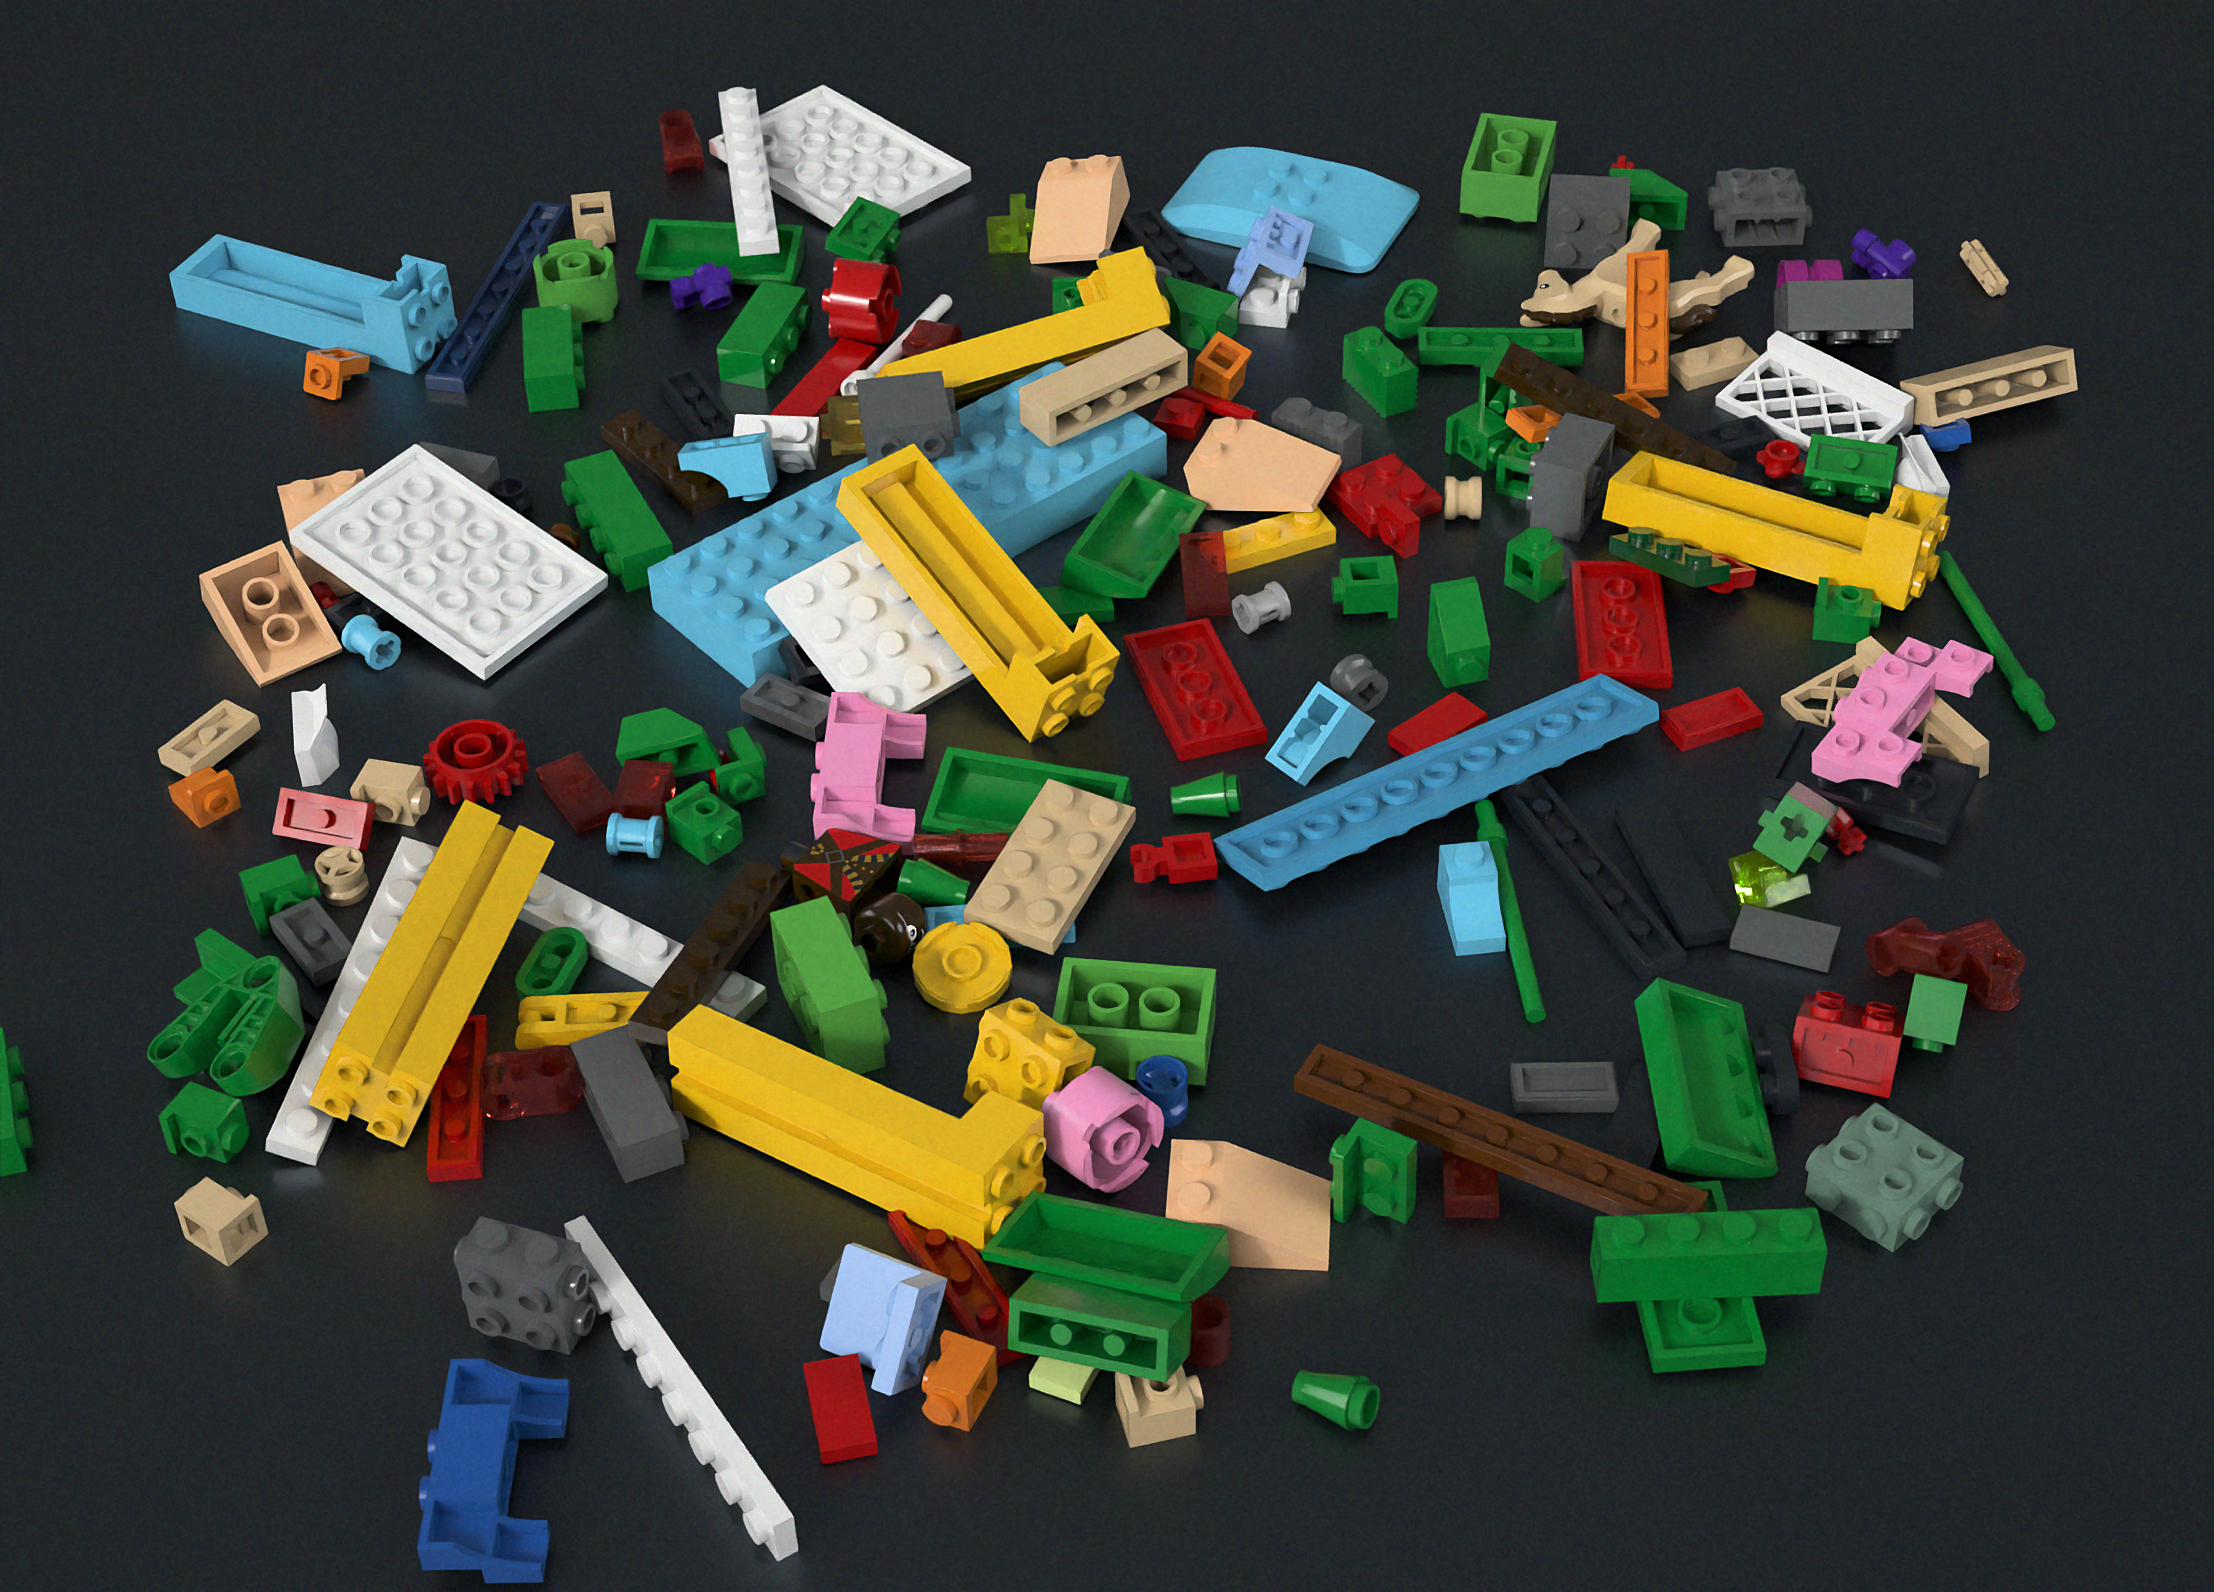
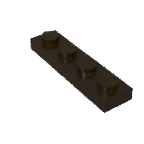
M637 410L623 413L617 418L600 425L602 439L691 516L694 517L729 500L727 488L716 478L699 471H681L678 453L682 448Z

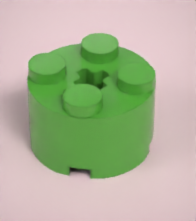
M568 239L548 246V253L541 259L540 254L535 257L533 267L540 307L570 304L573 320L580 319L581 323L590 321L606 322L612 319L614 316L613 309L619 301L614 258L612 251L607 246L603 245L602 250L593 247L592 240Z

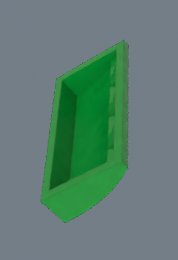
M650 219L635 273L636 279L672 281L683 276L694 275L693 271L697 267L712 262L717 267L727 266L732 278V284L760 285L762 281L793 286L800 273L807 249L804 228L798 225H776L779 253L740 256L736 223Z
M1129 470L1068 552L1059 582L1075 589L1101 596L1145 598L1206 510L1207 503L1133 470Z
M947 746L921 827L922 830L1007 844L1048 779L1129 806L1132 800L1129 777Z
M1657 978L1634 1002L1667 1169L1716 1178L1740 1179L1774 1176L1779 1170L1742 1004Z
M1031 1191L981 1250L982 1260L1178 1302H1189L1199 1298L1208 1292L1231 1267L1227 1230Z

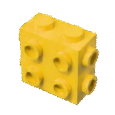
M1021 997L986 1009L979 1024L980 1033L974 1056L968 1066V1079L963 1098L975 1105L990 1089L1041 1112L1044 1101L1052 1092L1062 1091L1070 1082L1091 1068L1096 1048L1080 1038L1072 1028L1059 1024L1040 1011L1035 1003Z

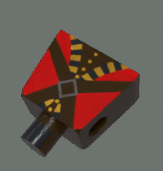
M838 828L827 829L811 847L795 841L789 842L785 846L780 860L783 868L792 871L794 895L797 903L801 904L828 896L836 913L843 912L846 915L852 937L854 936L853 925L856 915L880 896L894 892L897 889L903 868L901 845Z

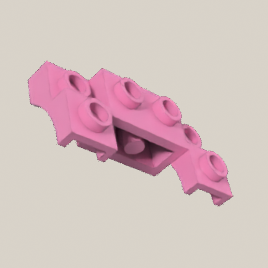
M1907 637L1893 655L1884 652L1873 667H1866L1859 678L1857 686L1849 696L1844 695L1840 698L1833 713V721L1836 722L1835 726L1812 752V773L1835 783L1862 778L1883 782L1898 788L1901 784V775L1913 760L1919 762L1922 758V745L1907 738L1934 706L1935 690L1949 691L1970 698L1973 694L1974 684L1984 672L1990 673L1992 671L1994 656L1950 640L1941 650Z
M860 692L831 693L824 742L816 743L815 762L816 769L820 770V773H812L811 800L815 802L813 814L815 840H818L827 829L838 828L899 844L902 848V855H912L916 827L915 809L889 807L880 803L886 758H924L927 732L926 714H909L891 710L871 701Z

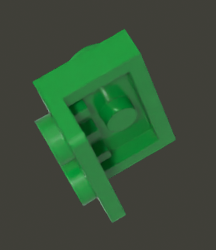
M1812 433L1806 468L1804 469L1803 487L1810 488V492L1826 497L1836 496V492L1853 494L1855 500L1865 503H1878L1880 499L1889 500L1898 446Z

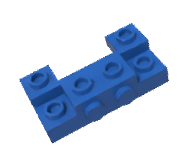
M485 1358L450 1360L439 1428H431L428 1437L429 1462L432 1463L430 1475L422 1476L419 1489L420 1508L424 1513L417 1551L422 1570L482 1569L485 1583L544 1582L551 1536L548 1520L507 1517L519 1439L565 1438L571 1396L568 1379L537 1378L515 1373Z

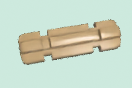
M1977 239L1971 242L1967 240L1963 242L1960 256L1987 294L1991 297L1997 294L2004 295L2007 292L2005 287L2009 281L1981 242Z

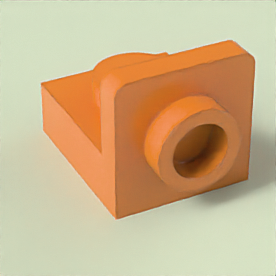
M338 346L307 351L304 391L331 400L340 399L343 380H350L351 375L369 372L370 356Z
M207 766L168 786L172 801L200 829L241 808L234 777L226 769L217 773L210 766Z

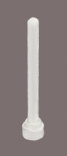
M946 294L940 295L867 370L852 372L841 384L843 398L850 405L858 407L856 380L874 378L885 364L900 360L952 306L951 297Z

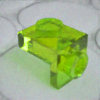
M1026 193L1010 194V216H990L987 218L990 253L1028 252V232H1033L1035 214L1034 209H1027Z

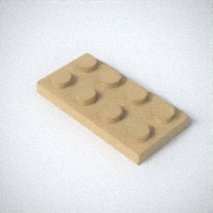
M1048 779L963 911L964 924L970 925L969 921L983 923L997 931L1002 938L1054 955L1136 821V808Z

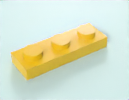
M1316 506L1314 512H1291L1199 539V553L1216 576L1220 577L1336 543V528L1321 509Z

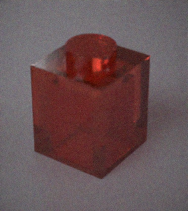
M626 759L613 796L615 813H620L623 818L650 820L652 816H661L665 836L669 825L666 803L677 796L673 763Z

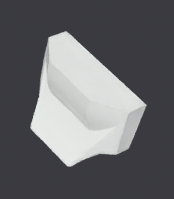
M1899 432L1902 442V461L1893 474L1892 490L1896 484L1948 499L1950 485L1923 434L1910 435L1906 438Z
M324 683L313 692L299 691L291 693L294 753L303 787L323 784L340 766L338 736L334 726L327 719L326 684Z

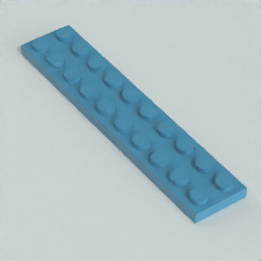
M1602 673L1217 837L1212 840L1215 857L1265 892L1280 889L1286 886L1289 881L1310 872L1321 871L1332 862L1351 854L1362 853L1368 850L1371 845L1393 836L1403 835L1410 828L1428 820L1442 818L1451 810L1467 803L1481 801L1487 798L1490 793L1508 785L1520 784L1527 777L1547 768L1559 767L1566 760L1586 751L1598 750L1605 743L1618 737L1634 734L1640 731L1641 727L1660 719L1658 703Z

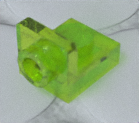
M1756 849L1729 859V866L1740 906L1747 904L1755 907L1770 908L1811 893L1806 874L1786 873L1785 867H1780V864Z

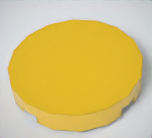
M957 921L943 923L927 932L916 945L912 965L916 989L925 1001L942 1011L958 1014L981 1011L997 1002L1008 989L1012 975L1009 946L997 931L979 922L969 921L970 925H957Z

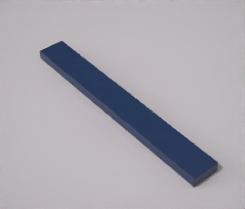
M536 201L532 203L463 314L457 327L425 376L427 389L466 393L535 278L533 267L535 257L540 254L541 259L548 253V246L557 242L571 219L569 205Z

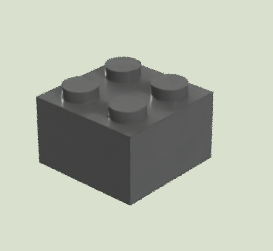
M1551 174L1544 267L1594 269L1601 261L1614 255L1619 248L1626 245L1630 206V178Z
M1566 412L1557 427H1550L1546 435L1544 447L1541 451L1536 450L1533 453L1529 465V475L1534 477L1533 486L1526 500V510L1531 511L1530 527H1543L1550 530L1553 536L1575 542L1580 541L1606 499L1611 471L1614 424Z

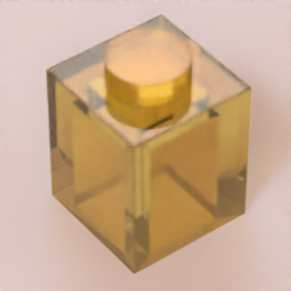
M857 395L827 397L828 414H820L822 440L831 439L832 456L866 453L859 418Z

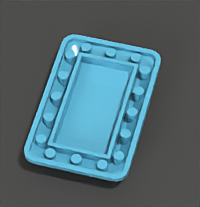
M1235 147L1217 149L1207 154L1164 207L1160 215L1177 234L1246 248L1250 240L1248 236L1257 216L1264 219L1270 205H1273L1314 224L1304 262L1350 273H1365L1377 266L1418 208L1420 196L1416 190L1349 165L1267 148Z

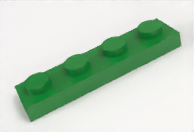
M1418 327V364H1431L1434 366L1467 364L1481 367L1484 364V360H1487V356H1490L1493 347H1496L1497 342H1514L1521 347L1533 349L1538 356L1558 367L1583 366L1582 329Z

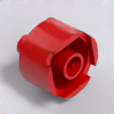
M837 258L833 268L834 278L832 287L825 288L822 295V310L829 313L830 338H845L870 344L888 343L896 330L900 309L893 308L894 295L901 296V279L898 268L886 263Z

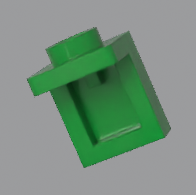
M744 726L726 731L728 754L731 763L715 769L718 798L727 805L732 806L767 795L764 769L767 768V761L760 742L753 743Z

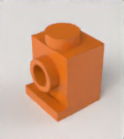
M1218 331L1195 359L1192 387L1231 401L1244 385L1247 362L1252 357L1253 351Z
M944 1330L940 1337L941 1357L939 1361L932 1360L929 1363L923 1376L922 1391L926 1393L927 1399L922 1406V1411L935 1424L941 1426L950 1425L970 1432L998 1383L996 1347Z

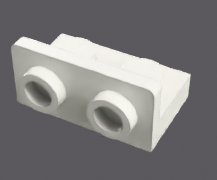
M1258 266L1243 295L1239 308V323L1286 328L1290 314L1297 313L1300 291H1304L1306 267H1302L1297 279H1294L1287 275L1277 274L1266 266Z
M735 415L733 436L769 432L777 469L789 473H799L804 469L816 470L821 428L819 417Z

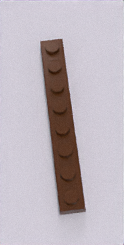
M1317 1043L1294 1076V1091L1612 1216L1704 1212L1707 1207L1708 1192Z

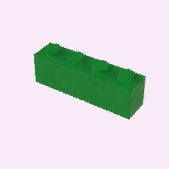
M613 449L564 463L566 481L561 482L564 499L569 507L575 506L581 528L583 530H590L591 541L596 553H604L605 563L612 578L618 577L627 592L650 586L647 568L674 555L672 542Z
M1817 1208L1596 1216L1590 1264L1598 1303L1819 1294L1827 1256V1246Z

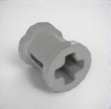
M1275 581L1266 584L1263 591L1248 597L1242 594L1232 600L1233 615L1240 629L1246 634L1255 632L1261 624L1274 619L1283 621L1291 615V606L1287 593Z

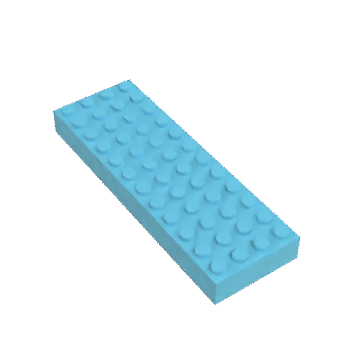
M1058 360L956 411L959 414L961 438H953L954 456L928 460L1010 559L1099 512L1129 470H1133L1155 481L1167 475V434L1134 411L1125 413L1052 447H1049L1020 423L1019 388L1067 367ZM867 457L647 568L653 610L748 689L766 672L789 679V673L778 652V648L782 640L794 637L765 601L766 592L777 584L862 539L835 504L842 479L869 466Z

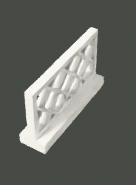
M1778 330L1767 339V351L1716 396V406L1740 418L1757 415L1773 435L1795 443L1806 452L1809 451L1811 437L1801 433L1800 429L1824 426L1826 436L1881 444L1888 442L1895 434L1899 435V432L1905 436L1913 428V396ZM1767 369L1781 377L1760 380L1759 375ZM1803 387L1815 394L1794 396L1792 388ZM1786 389L1787 397L1764 400L1763 391ZM1754 392L1757 393L1758 398L1757 401L1740 402L1735 399L1738 394ZM1837 404L1849 411L1828 414L1826 405ZM1820 406V415L1801 417L1797 415L1796 408ZM1790 409L1792 418L1774 419L1768 416L1767 412ZM1871 421L1882 428L1862 431L1861 422ZM1854 423L1856 432L1832 434V425Z

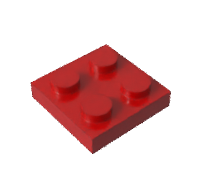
M1394 453L1335 475L1323 494L1370 539L1379 535L1378 523L1381 520V501L1396 496L1420 519L1441 511L1442 496Z

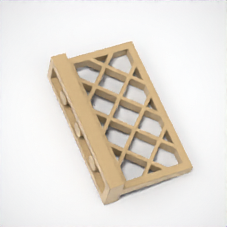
M1869 636L1856 643L1855 656L1782 695L1781 706L1796 720L1830 728V724H1836L1833 721L1835 700H1840L1844 695L1849 696L1854 688L1838 687V682L1853 674L1860 678L1864 669L1868 666L1873 667L1884 652L1891 653L1872 636ZM1935 693L1934 706L1914 730L1923 736L1922 743L1917 742L1922 745V753L1979 767V779L1989 774V741ZM1809 698L1828 699L1826 710L1806 709L1801 703Z

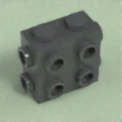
M1773 167L1768 170L1734 168L1730 171H1717L1715 187H1709L1708 207L1709 210H1715L1714 228L1716 232H1721L1725 247L1803 245L1805 229L1811 228L1812 210L1810 205H1805L1804 184L1798 183L1794 169Z
M942 371L856 380L859 418L868 465L913 443L928 460L954 456L953 438H961L960 420L958 412H955L953 387H945Z
M483 1216L479 1217L470 1233L462 1236L454 1252V1265L458 1269L462 1287V1300L466 1304L472 1328L478 1329L489 1336L500 1335L525 1342L538 1350L550 1349L567 1355L571 1354L581 1335L586 1336L590 1332L595 1321L596 1306L591 1301L588 1285L589 1270L585 1268L579 1242Z

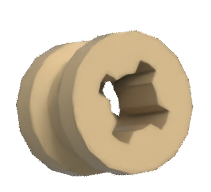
M1446 476L1444 495L1445 520H1454L1458 515H1467L1471 520H1480L1482 505L1481 477H1471L1468 481H1459L1455 476Z
M351 846L331 847L323 851L316 858L314 865L317 878L321 881L319 886L322 898L328 904L341 907L354 905L363 900L368 894L370 886L367 874L364 872L363 856L358 849Z

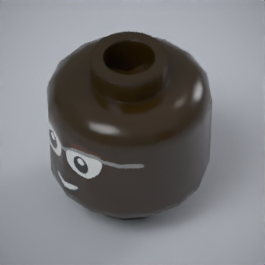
M897 892L884 894L865 906L856 915L853 925L855 940L858 945L863 947L866 956L874 962L884 965L897 963L915 951L916 945L927 933L926 918L921 906L908 896Z

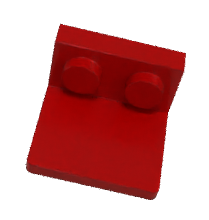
M1818 990L1815 996L1806 994L1796 1018L1791 1043V1051L1798 1078L1889 1098L1906 1016L1897 1014L1898 1008L1887 1003L1870 1001L1867 1002L1865 1007L1846 1003V996L1832 991Z

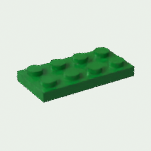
M1720 1180L1684 1183L1708 1192L1707 1207L1704 1212L1728 1211ZM1752 1296L1636 1301L1653 1373L1765 1365L1767 1349Z

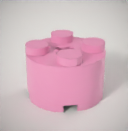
M1101 1066L1092 1067L1086 1073L1070 1082L1062 1091L1052 1092L1044 1101L1041 1109L1045 1118L1043 1137L1047 1141L1046 1155L1087 1186L1093 1189H1100L1104 1193L1118 1192L1137 1180L1150 1164L1143 1158L1151 1144L1158 1148L1163 1136L1164 1118L1160 1107Z

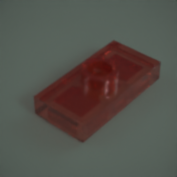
M1223 531L1179 534L1186 617L1230 614Z
M579 752L536 768L538 782L578 834L608 822L612 813H620L619 803Z
M1441 1149L1445 1217L1499 1218L1500 1203L1497 1170Z

